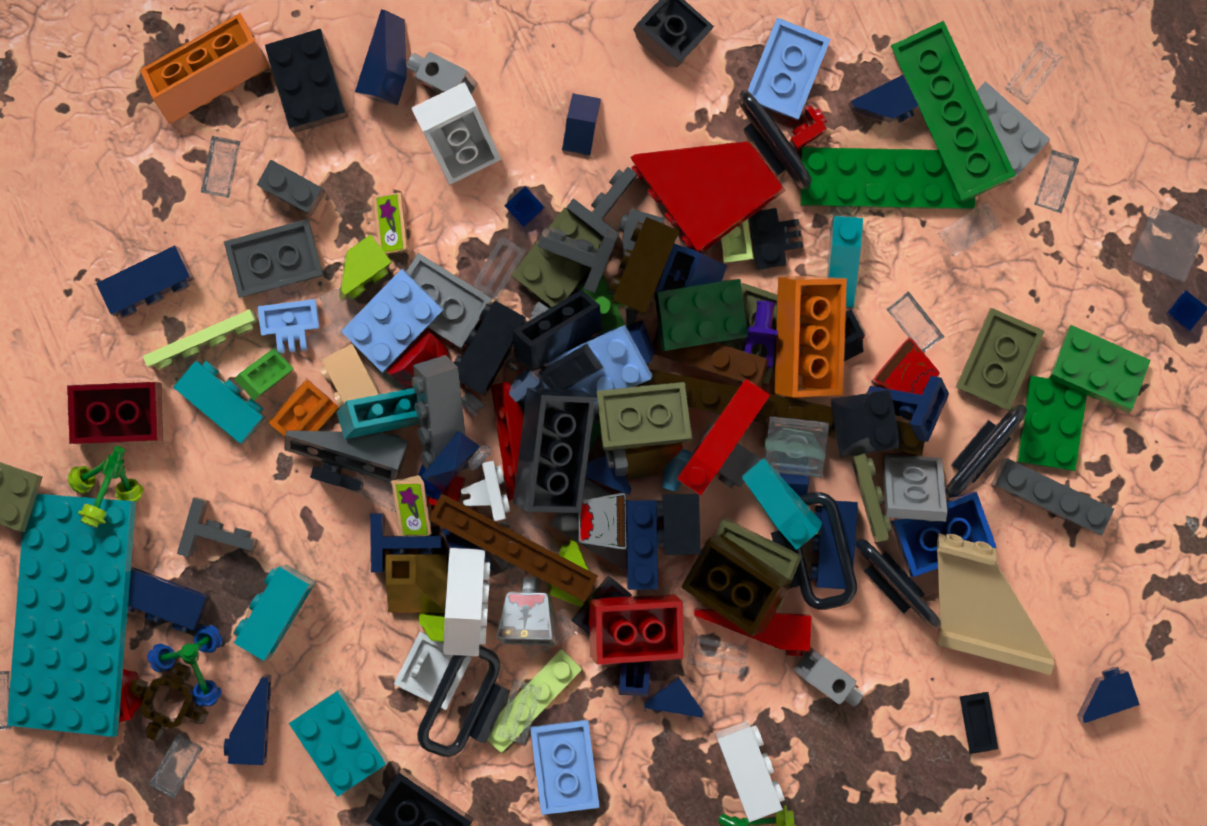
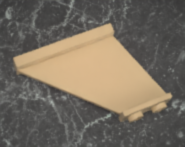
M939 533L937 537L941 626L937 630V645L1051 675L1054 668L1053 652L1048 649L997 564L996 548H992L991 545L981 541L974 543L963 540V538L955 534L943 535Z

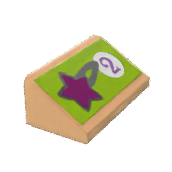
M402 193L373 197L378 245L385 254L408 252Z
M420 475L391 481L399 535H432L430 521L428 520L429 514L425 487Z

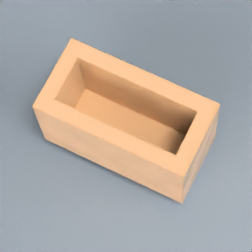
M350 344L321 359L324 366L320 370L327 383L333 382L337 390L333 395L339 407L348 400L380 394L354 344Z

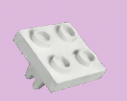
M494 461L482 463L485 479L461 489L462 494L471 495V498L464 500L463 504L465 506L491 505L494 521L506 519L505 513L510 512L507 494L501 495L499 484L504 483L501 465L495 466Z
M420 631L394 685L431 702L453 655L443 654L444 642L432 641L426 633ZM472 656L464 658L441 708L447 709Z

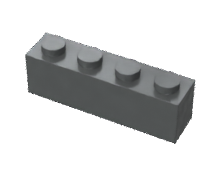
M446 355L413 365L415 377L412 378V386L417 394L418 402L415 403V411L420 419L421 427L418 428V435L423 444L424 452L421 453V460L425 469H428L458 431L465 435L458 367ZM469 461L461 470L469 468Z
M1009 458L1002 459L991 483L992 486L1095 535H1103L1114 511V508Z

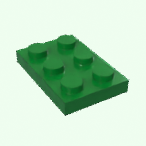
M1070 325L1049 378L1129 414L1133 410L1151 360Z
M1029 376L1025 401L1027 414L1022 420L1016 462L1075 471L1087 395L1050 378Z

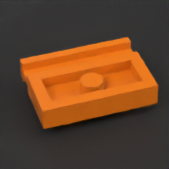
M306 378L268 420V423L284 437L287 430L318 431L339 406Z

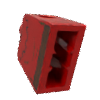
M909 337L871 381L881 388L922 395L930 376L938 377L940 372Z

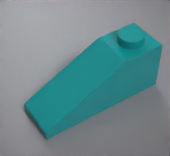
M834 216L831 219L827 277L847 278L846 307L854 308L862 244L863 218Z
M764 457L742 475V479L775 526L796 550L819 532L822 525L820 519Z

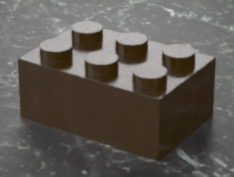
M648 217L645 218L644 223L637 222L630 239L635 242L633 250L626 249L619 268L624 269L621 278L615 276L608 295L613 296L612 304L641 316L646 314L679 230Z
M719 534L707 539L701 554L698 555L681 588L751 636H754L766 630L793 582L724 535Z

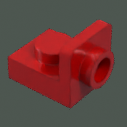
M811 105L805 108L804 113L812 125L808 126L807 123H804L792 131L794 136L790 139V144L796 151L824 134L827 129L825 127L827 123L825 116L820 109L814 110Z
M457 475L448 487L442 491V494L459 502L461 489L464 487L466 478ZM428 497L427 503L432 504L431 510L433 511L438 499Z

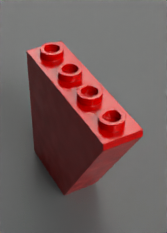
M749 141L639 153L630 157L634 162L631 168L637 173L636 176L641 181L646 179L652 187L648 190L651 197L657 204L662 202L668 211L665 213V216L674 227L679 225L685 233L681 237L689 249H696L700 253L706 251L786 191Z

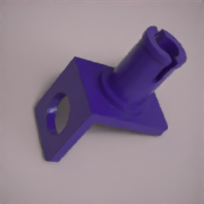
M757 301L755 324L747 330L748 337H746L744 352L751 354L753 345H764L768 353L766 359L769 360L767 368H771L775 339L778 336V330L772 329L775 303Z

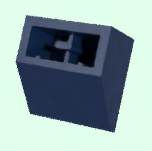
M674 243L656 291L722 281L727 265Z

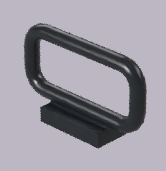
M741 90L737 100L751 124L743 129L776 176L787 171L800 188H809L812 178L801 162V157L769 113L764 111L756 98L748 90Z
M1025 405L1014 406L997 425L987 420L950 465L958 470V472L945 488V493L948 497H957L971 482L975 483L1011 440L1009 436L1027 414Z
M823 492L800 495L799 497L807 506L820 503L827 509L846 588L842 594L827 598L816 597L812 590L802 546L796 550L787 538L777 530L771 533L772 541L802 555L792 579L793 583L789 589L800 586L804 601L810 607L817 610H827L849 604L856 595L857 581L837 503L830 495Z
M858 539L855 544L856 548L870 563L863 571L903 614L911 608L929 627L933 629L940 628V618L922 599L925 593L886 551L880 554L867 540Z
M479 645V656L476 657L488 661L489 669L456 740L451 745L446 746L432 741L429 738V732L464 658L467 657L464 655L452 656L417 732L418 742L426 751L442 757H452L463 750L469 737L486 743L510 692L509 689L496 682L501 665L498 655L491 649Z

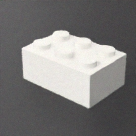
M465 82L411 108L449 185L502 160Z
M450 548L443 654L479 656V644L485 645L488 611V604L486 603H488L489 581L486 580H489L490 562H484L485 550Z
M747 720L716 732L717 740L749 822L783 810L780 802L784 801L785 798L777 780L772 782L769 774L774 773V769L767 753L761 754L759 746L764 745L756 725L751 727Z

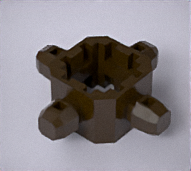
M179 662L171 673L173 677L170 675L161 676L152 680L150 686L147 681L133 679L129 692L139 699L144 697L140 706L142 714L145 718L153 721L148 723L145 732L147 738L158 741L166 730L164 726L169 729L185 723L187 717L190 718V722L204 724L209 712L202 706H193L195 698L193 693L194 687L185 683V680H189L192 672L190 665ZM161 685L170 686L181 691V694L186 695L176 718H170L152 708L153 701Z

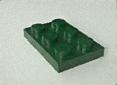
M741 279L654 292L661 349L664 351L748 337Z

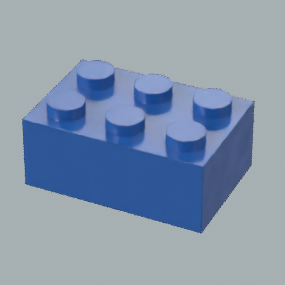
M970 492L947 500L946 522L918 519H894L890 521L909 576L915 577L938 569L937 537L939 533L943 535L955 534L963 538V540L974 543L981 541L991 545L992 548H997L977 492Z

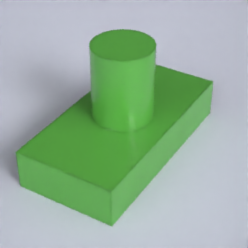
M604 275L601 276L595 293L584 289L585 283L577 286L578 291L583 290L600 304L602 330L597 332V334L625 325L617 305L611 303L613 296L608 295L610 289Z
M273 348L240 372L234 380L255 401L287 377L294 368Z

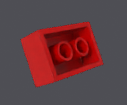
M675 594L589 599L590 657L597 665L683 659V601Z

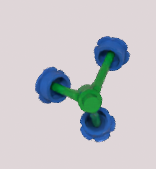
M200 626L194 636V644H185L179 651L174 652L169 646L156 644L153 646V650L148 652V661L151 664V668L156 672L170 670L176 658H182L186 664L191 665L198 684L193 689L195 695L194 702L198 706L210 707L221 697V689L217 688L214 681L204 680L197 663L199 660L198 651L212 653L222 644V637L215 626Z

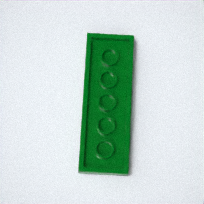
M944 20L892 44L893 53L919 105L918 107L962 202L1017 178Z
M801 148V162L808 170L812 183L807 189L801 188L800 206L975 209V197L962 202L939 150Z

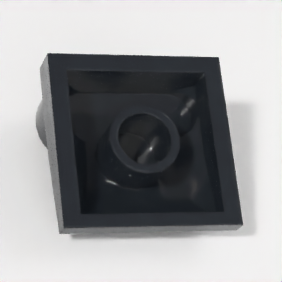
M659 0L635 25L633 30L638 42L659 61L668 67L677 68L709 34L714 25L685 0Z
M890 390L830 399L840 457L899 448L898 429Z

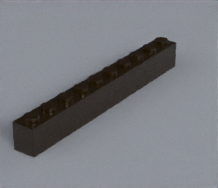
M649 369L652 374L651 379L636 386L685 382L688 408L721 415L739 389V387L653 369ZM770 394L753 422L776 427H790L812 431L815 435L837 439L832 407ZM896 420L899 448L889 450L922 456L925 441L917 440L909 423Z

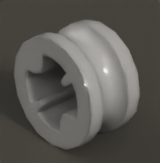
M466 388L464 391L465 395L461 397L462 405L476 417L478 415L477 410L479 408L483 409L485 405Z

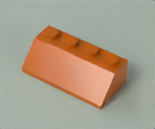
M239 13L145 66L140 71L152 99L170 124L175 120L184 118L196 108L209 104L214 98L226 91L235 89L249 78L260 75L270 65L242 14Z
M778 277L776 328L778 336L776 337L775 364L776 394L792 398L843 395L847 278Z

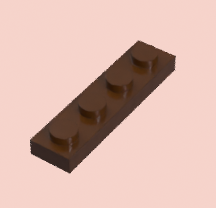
M659 326L652 343L655 350L654 355L742 383L747 378L758 387L761 386L769 362L766 358L718 343L664 351L661 349Z

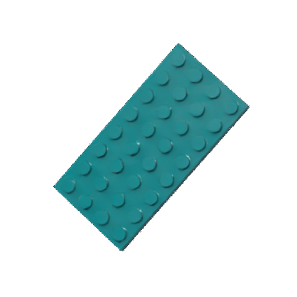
M37 493L26 530L22 532L7 726L108 737L118 736L136 501L103 499L100 509L107 512L104 518L106 523L99 524L97 528L80 522L82 517L78 515V511H82L84 504L93 506L96 498Z

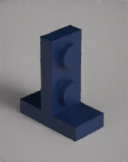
M930 376L922 395L874 386L869 387L867 393L890 390L895 415L911 420L909 424L917 440L929 441L949 396V392L941 377Z
M384 513L370 514L371 572L385 571V549H389V554H407V548H419V554H436V548L443 547V536H385Z

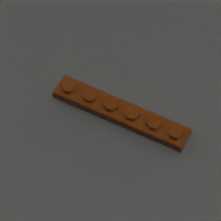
M441 494L428 518L429 521L584 602L598 578V575L444 494Z

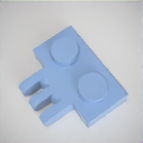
M316 299L257 306L261 335L276 334L278 354L285 353L284 341H288L290 352H296L295 340H300L301 351L308 350L306 330L320 329Z

